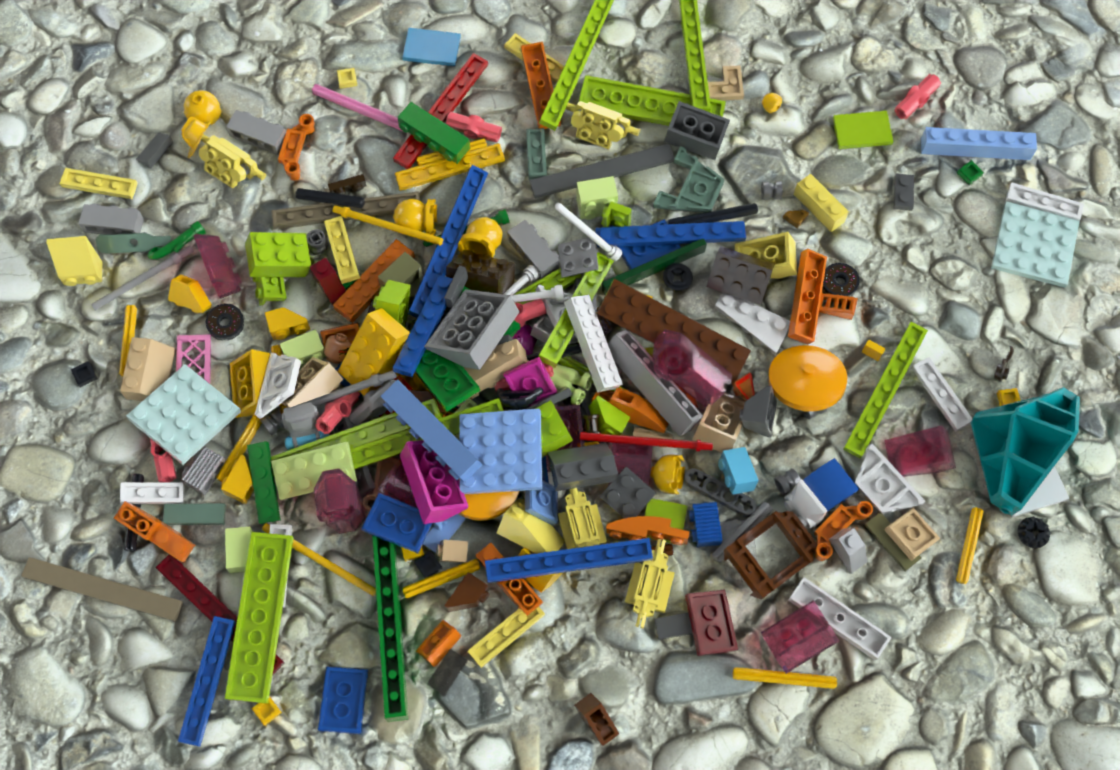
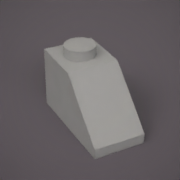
M854 527L843 528L828 539L850 574L867 563L865 544Z

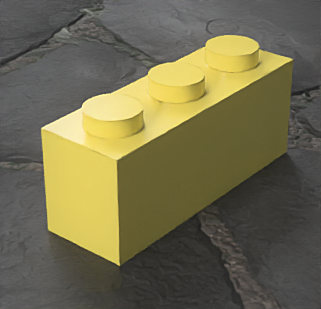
M811 173L797 183L794 196L830 232H833L845 222L849 211Z

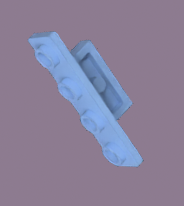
M456 514L443 522L433 523L434 527L426 536L423 545L436 553L437 544H440L442 540H450L466 518Z

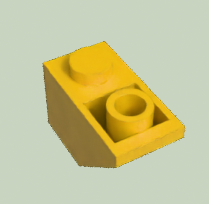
M182 274L171 279L168 301L174 302L177 306L187 307L195 313H203L211 308L212 304L197 280Z
M284 307L265 312L273 340H283L290 335H300L311 330L307 318Z
M241 454L239 459H236L232 464V471L229 476L223 479L221 490L225 495L246 505L254 488L249 462Z

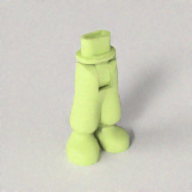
M557 364L556 368L552 367L554 374L550 378L557 390L564 387L570 388L572 393L570 396L571 403L578 407L586 397L584 390L589 391L593 383L591 374L588 371L581 376L577 370ZM572 384L578 385L582 389L575 388Z

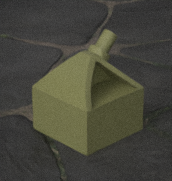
M404 252L378 276L380 288L385 286L388 280L411 285L410 305L422 281L423 272L422 266L408 253Z

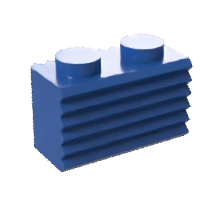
M717 502L692 504L691 510L688 511L689 522H693L694 530H691L692 542H696L698 548L721 545L722 533Z

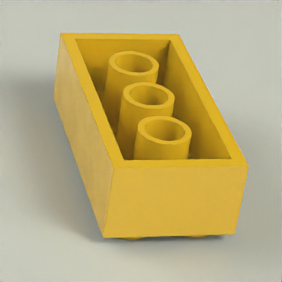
M383 308L368 313L338 373L353 385L370 379L372 375L389 372L410 332ZM382 385L377 387L371 386L359 392L365 396L372 390H378Z

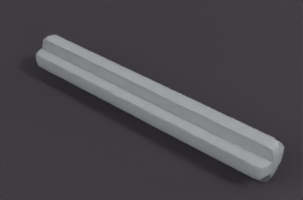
M764 502L712 554L713 559L721 563L724 560V549L763 521L772 512L773 508L771 505Z

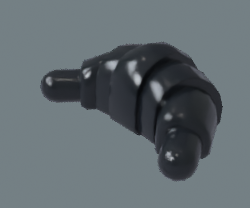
M541 387L528 391H508L502 388L497 390L498 398L503 407L512 410L528 408L543 393Z

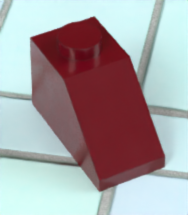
M326 257L310 266L313 278L331 305H333L346 292L338 275Z

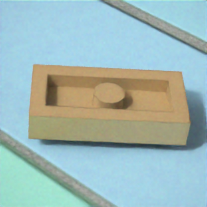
M634 427L633 436L673 439V434L661 433L651 429Z

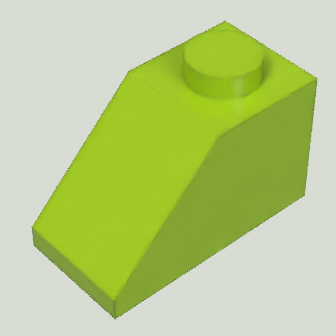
M598 395L588 407L591 415L599 414L600 416L598 418V429L601 431V434L621 435L630 419V416Z

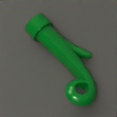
M196 221L190 225L189 229L164 247L152 248L148 252V258L157 260L174 251L178 253L184 245L196 237L200 238L206 231L200 222Z

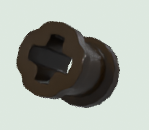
M599 414L582 415L585 432L601 434V431L598 429Z

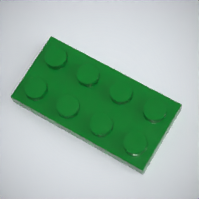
M427 349L425 350L415 373L446 412L480 391L478 384L463 366Z

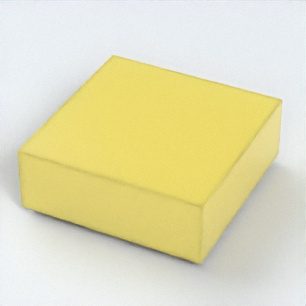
M354 68L337 70L340 89L357 86Z

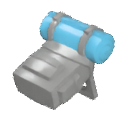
M312 402L284 408L282 420L285 429L289 430L290 435L285 440L287 451L330 436V434H324L317 430L315 425L320 415Z

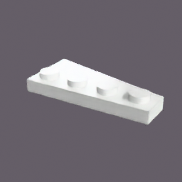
M722 292L715 304V309L733 323H737L744 332L751 334L757 339L758 343L762 346L765 345L776 356L789 330L790 320L747 300Z

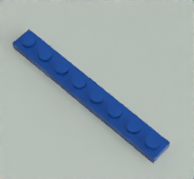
M744 221L595 228V233L609 245L617 247L691 244L702 238L706 243L746 240Z
M650 538L486 560L485 566L487 581L491 583L653 560Z

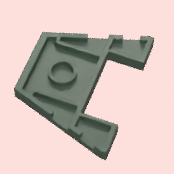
M680 146L674 163L690 169V172L678 197L659 190L653 203V208L710 212L715 205L725 179L708 166L705 167L698 161V158L694 155L691 156L686 152L685 148Z

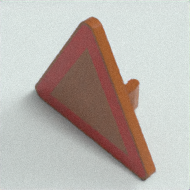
M751 372L732 383L735 396L740 395L745 402L755 395Z

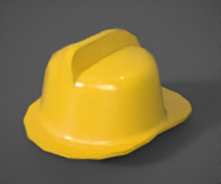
M190 117L183 125L181 135L183 140L190 146L188 158L195 152L204 131L211 122L206 124L194 117Z

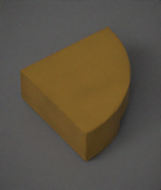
M790 210L783 215V219L798 228L808 217L809 212L805 210Z

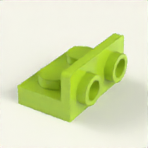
M611 201L609 206H605L603 209L601 225L603 227H610V225L614 227L630 226L632 209Z
M252 277L253 282L256 283L255 297L259 300L260 306H264L266 301L286 300L287 296L283 277Z

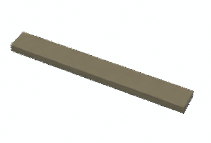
M418 191L365 198L363 208L325 203L271 210L274 230L322 224L326 220L341 216L340 214L333 213L335 205L342 208L349 207L352 211L372 217L394 214L395 208L402 201L408 199L420 200ZM348 217L343 218V220H353V218Z
M31 557L28 558L21 577L174 622H176L183 602L177 599Z

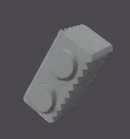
M203 447L202 450H199L194 455V461L191 466H187L183 470L181 480L185 485L205 496L217 479L216 476L226 460L212 450Z

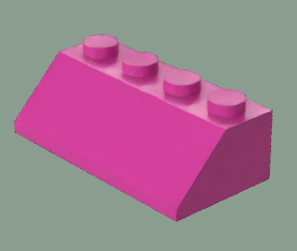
M424 440L406 442L400 458L423 524L443 522L467 509L469 506L464 493L460 491L459 479L456 480L448 472L451 468L447 464L443 467L435 458L437 454L434 451L430 453L422 445Z

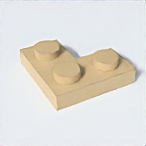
M741 65L723 66V81L708 82L709 97L722 101L743 100L744 90Z

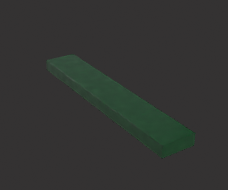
M702 238L602 282V291L606 295L613 279L629 286L665 270L671 264L681 263L705 252L707 243Z

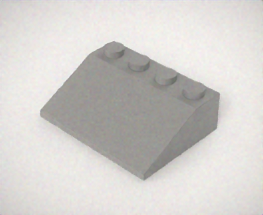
M465 289L426 343L425 348L463 367L480 370L520 311L510 295Z

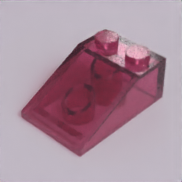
M943 425L884 440L889 462L903 477L939 473L956 468L949 433Z

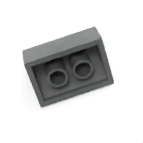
M679 101L664 142L677 147L681 146L688 151L715 160L730 120Z
M607 443L547 453L555 491L614 482L618 475L614 455Z

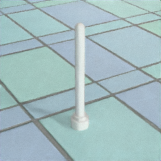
M561 203L555 205V209L600 246L609 259L616 262L621 257V249L605 242Z
M533 265L527 266L523 270L522 277L504 295H513L527 282L535 281L540 276L538 269Z
M555 285V288L547 291L510 295L514 303L545 298L556 299V301L564 300L562 285Z

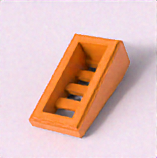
M822 293L819 312L852 320L858 298ZM823 300H827L825 307H822ZM831 302H834L833 308H830ZM838 303L842 304L841 309L838 308Z

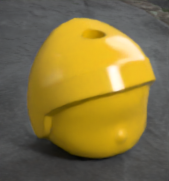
M773 92L766 94L762 99V106L768 113L777 111L782 104V98Z

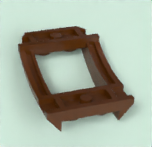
M775 511L724 549V562L729 559L753 593L750 596L762 600L811 563L818 544L793 511ZM777 524L800 557L770 579L749 552L746 545Z

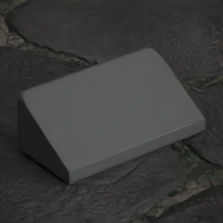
M158 132L136 160L151 169L173 143L171 136Z

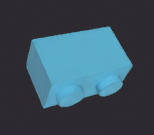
M746 447L724 450L718 460V466L723 471L725 484L730 489L731 494L754 491L759 480Z

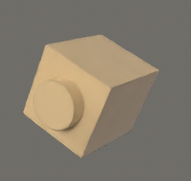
M442 540L440 544H437L436 556H439L440 562L465 563L467 562L468 542Z

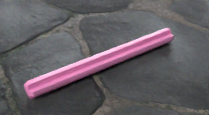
M315 84L312 88L314 95L402 131L399 128L398 118L321 85Z

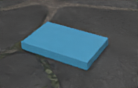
M408 28L403 61L455 67L461 33Z

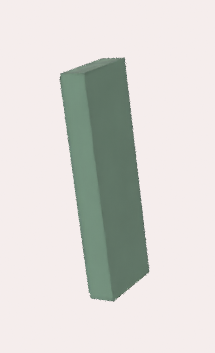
M544 128L526 129L529 180L547 176Z
M225 503L164 504L163 523L167 525H225L226 505Z

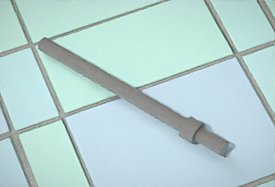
M189 245L178 253H172L168 259L92 303V307L94 310H97L172 264H178L182 261V258L194 252L193 248Z
M393 370L384 374L378 373L372 375L370 379L301 404L312 402L313 406H317L371 386L377 387L383 385L385 381L396 378V373Z

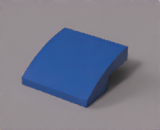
M835 458L803 479L805 484L826 508L827 513L859 491V488Z

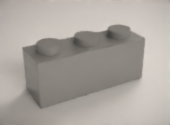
M236 110L226 126L230 137L276 155L280 153L286 135L283 126L269 123L264 118H256L245 111Z
M93 203L91 205L84 204L79 225L85 233L107 235L140 233L144 218L140 211L135 208L125 209L113 205L107 207Z
M524 220L507 231L508 241L528 265H533L538 269L540 279L559 269L560 259L558 254L554 250H550L547 241L543 237L540 238L533 224H529Z

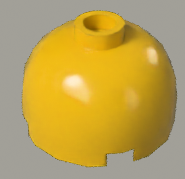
M197 90L190 93L183 104L187 120L190 117H194L206 124L211 122L210 124L213 125L221 115L218 100L208 91Z
M682 455L662 456L655 466H652L651 478H654V483L660 491L668 494H679L677 489H682L685 475V467H681V461H684Z

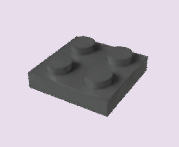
M626 466L616 477L615 481L611 482L599 497L625 519L636 517L655 496L656 491Z

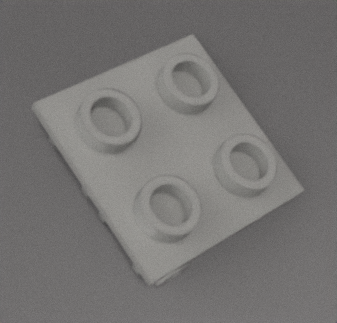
M589 237L558 244L562 278L599 269L597 261L598 247Z

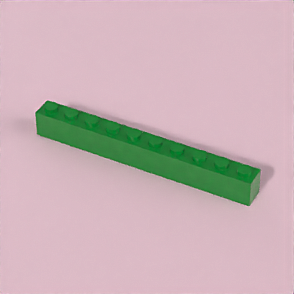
M372 535L384 716L387 722L409 720L396 545Z

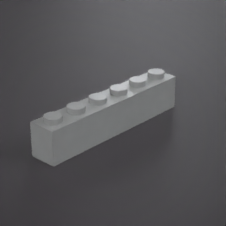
M628 330L615 334L608 343L614 361L622 369L623 373L630 378L679 436L691 431L703 415Z

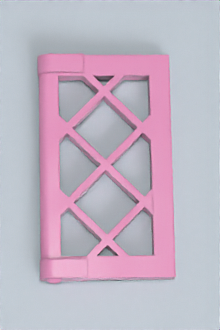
M211 334L178 335L176 371L182 367V358L185 357L191 362L187 366L191 368L195 365L200 370L197 374L201 376L204 373V380L210 384ZM189 342L191 345L183 352L182 343ZM199 342H205V349L203 351L196 346ZM195 347L200 354L192 360L186 354ZM204 355L205 365L202 369L196 362Z

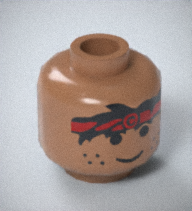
M338 333L328 337L323 351L326 359L335 364L343 362L351 343L343 334Z

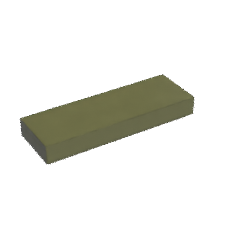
M880 512L864 526L906 572L921 560V557L919 555L911 561L884 530L891 523Z

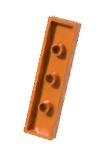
M542 41L521 45V52L538 128L547 129L548 127L539 124V121L553 93V85Z
M396 239L360 276V279H357L333 304L334 309L353 323L370 305L371 300H374L375 296H379L380 284L378 276L404 252L414 259V252Z
M810 249L802 251L800 255L788 332L789 338L807 345L815 341L827 256Z

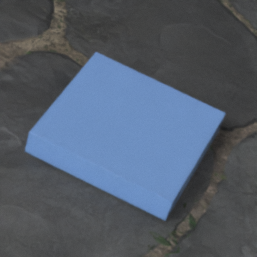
M542 480V489L525 490V511L552 526L557 524L558 491H555L554 486Z

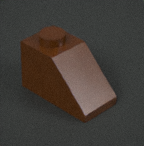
M468 572L444 605L445 610L453 612L478 607L480 603H484L489 597V586Z

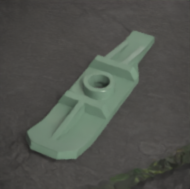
M146 232L100 234L96 238V245L101 253L149 251L155 246H165L172 239L171 236H152ZM131 239H136L138 243L136 245L132 244Z

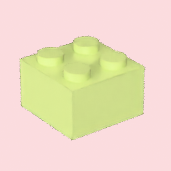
M614 176L577 182L576 201L580 220H591L595 217H600L604 207H608L611 201L618 203Z

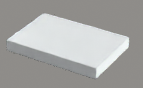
M1055 466L1022 510L1012 515V518L1069 499Z

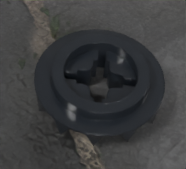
M681 263L671 264L663 272V282L673 292L675 290L682 292L684 289H688L693 280L690 268ZM674 275H676V276H679V275H680V276H681V281L676 280V281L673 282V280H674Z
M1035 516L1025 518L1018 526V537L1024 545L1030 548H1041L1049 541L1051 534L1048 528L1049 524H1046L1043 518L1039 519L1035 518ZM1033 527H1035L1036 531L1041 532L1036 535V538L1034 533L1030 532Z

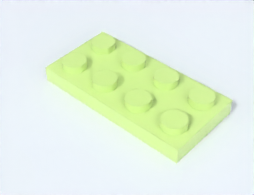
M348 442L271 461L280 500L357 481Z

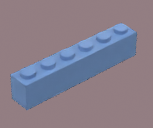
M399 380L394 382L380 396L385 401L383 405L390 413L395 411L398 414L396 419L403 426L408 424L411 427L409 432L416 439L421 437L424 440L422 445L430 453L434 451L437 454L435 458L443 467L447 464L451 468L448 472L456 480L461 478L466 482L482 466L479 460Z

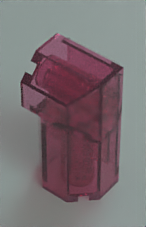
M664 329L654 340V372L664 380L675 382L704 407H707L708 404H714L724 394L726 389L723 386L725 383L730 384L732 374L680 332Z
M340 468L323 471L314 487L317 518L339 534L356 531L359 527L358 525L366 518L363 499L355 481Z

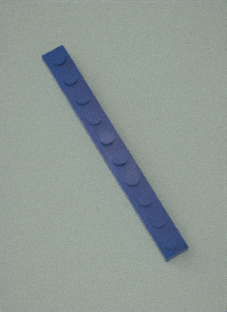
M471 165L440 238H443V244L436 246L407 314L418 318L439 275H446V266L453 259L488 172Z

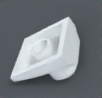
M802 479L798 481L791 493L784 497V505L787 510L793 511L807 529L821 523L827 513L826 508Z

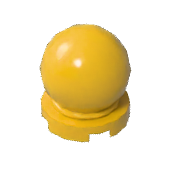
M417 199L402 201L394 210L393 218L395 224L421 232L425 231L427 234L436 236V229H434L433 222H437L436 199H427L426 204Z
M489 217L476 218L468 225L466 233L461 237L458 243L459 252L471 250L474 253L487 254L490 257H494L495 250L502 241L503 233L501 227L496 220Z

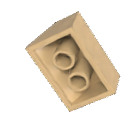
M132 337L120 390L126 400L143 401L170 378L176 352L175 348L153 339Z

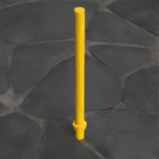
M336 205L333 207V213L340 214L343 218L350 217L440 246L443 244V238L350 210L349 207L342 208Z
M265 523L262 530L269 533L270 525ZM293 539V549L370 595L376 596L375 587Z

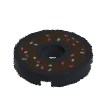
M834 263L825 269L823 288L827 294L852 296L859 286L860 278L852 266L846 263ZM842 278L845 283L838 284L835 279Z
M220 304L212 308L207 314L205 320L206 328L211 336L217 340H231L242 332L244 316L240 309L233 304ZM223 319H230L228 325H220Z

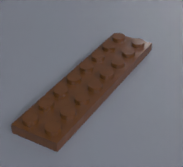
M613 279L596 313L606 320L730 384L737 380L751 352L750 349L616 279Z

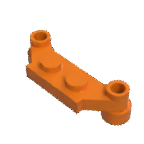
M310 114L301 115L298 125L292 129L287 128L278 157V162L283 164L286 174L293 181L300 178L298 160L307 134L314 132L315 122Z
M861 501L857 506L847 507L841 504L813 533L816 535V543L818 544L815 550L817 560L824 561L832 555L833 548L828 539L843 528H848L855 520H864L872 514L873 506L871 503Z

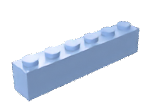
M926 127L921 137V154L1031 160L1037 150L1036 133Z

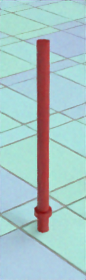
M580 432V440L696 449L697 452H700V450L712 451L713 443L701 442L699 439L696 441Z

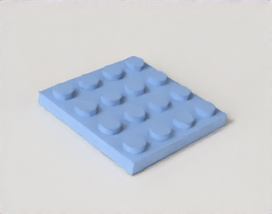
M540 409L460 414V442L482 464L466 482L460 478L461 492L464 494L542 489Z

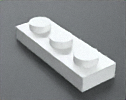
M121 483L120 504H123L124 501L131 504H183V483Z

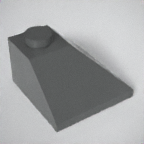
M766 386L744 403V409L740 410V421H742L744 427L766 437H772L777 400L771 386Z

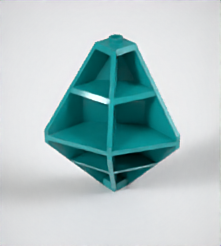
M1062 387L1046 395L976 412L970 422L990 501L1000 508L1001 512L1012 516L1022 510L1078 434L1080 397L1068 389Z

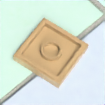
M914 508L884 529L911 561L940 539Z

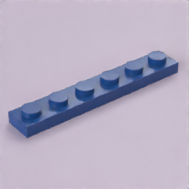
M439 275L393 366L395 373L413 377L426 350L425 345L434 334L447 308L444 297L452 282V278Z
M216 616L213 618L178 742L201 747L236 624L234 620Z

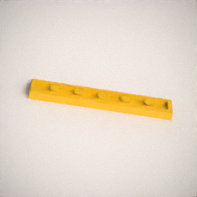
M497 143L467 152L458 164L441 159L395 172V177L400 191L466 173L471 165L483 168L505 161V157L500 144Z

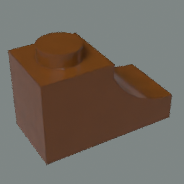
M592 693L574 705L583 721L602 746L620 734L602 703Z

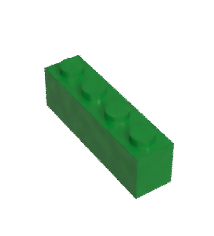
M410 102L398 116L399 128L403 132H408L417 141L424 142L432 151H438L448 161L458 164L470 149V139L413 102Z

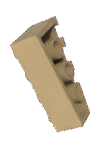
M517 339L497 345L480 370L466 367L464 369L478 384L479 392L487 387L492 388L496 386V383L504 378V372L526 363V350ZM477 392L476 394H474V395L471 396V397H472V398H475V397L479 396L480 394H479V392ZM464 401L458 404L457 406L460 407L461 405H463Z

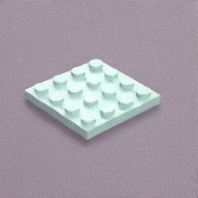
M1006 201L991 268L1065 288L1068 285L1080 221Z
M184 364L126 416L130 422L184 465L230 423L241 410L236 404Z

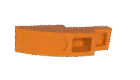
M620 387L616 388L615 392L610 390L596 391L592 398L593 401L597 395L630 416L628 421L630 423L661 433H665L669 425L647 399Z
M124 501L114 517L115 520L145 540L151 541L181 562L186 561L195 547V544L184 538L181 533L127 501Z
M654 516L625 518L611 522L606 526V533L615 539L624 537L631 541L646 539L649 535L654 540L661 539L662 541L666 539L675 545L687 544L690 531L671 527V519Z
M489 543L475 555L485 569L486 560L504 558L492 543ZM523 578L496 582L527 616L543 604V601Z

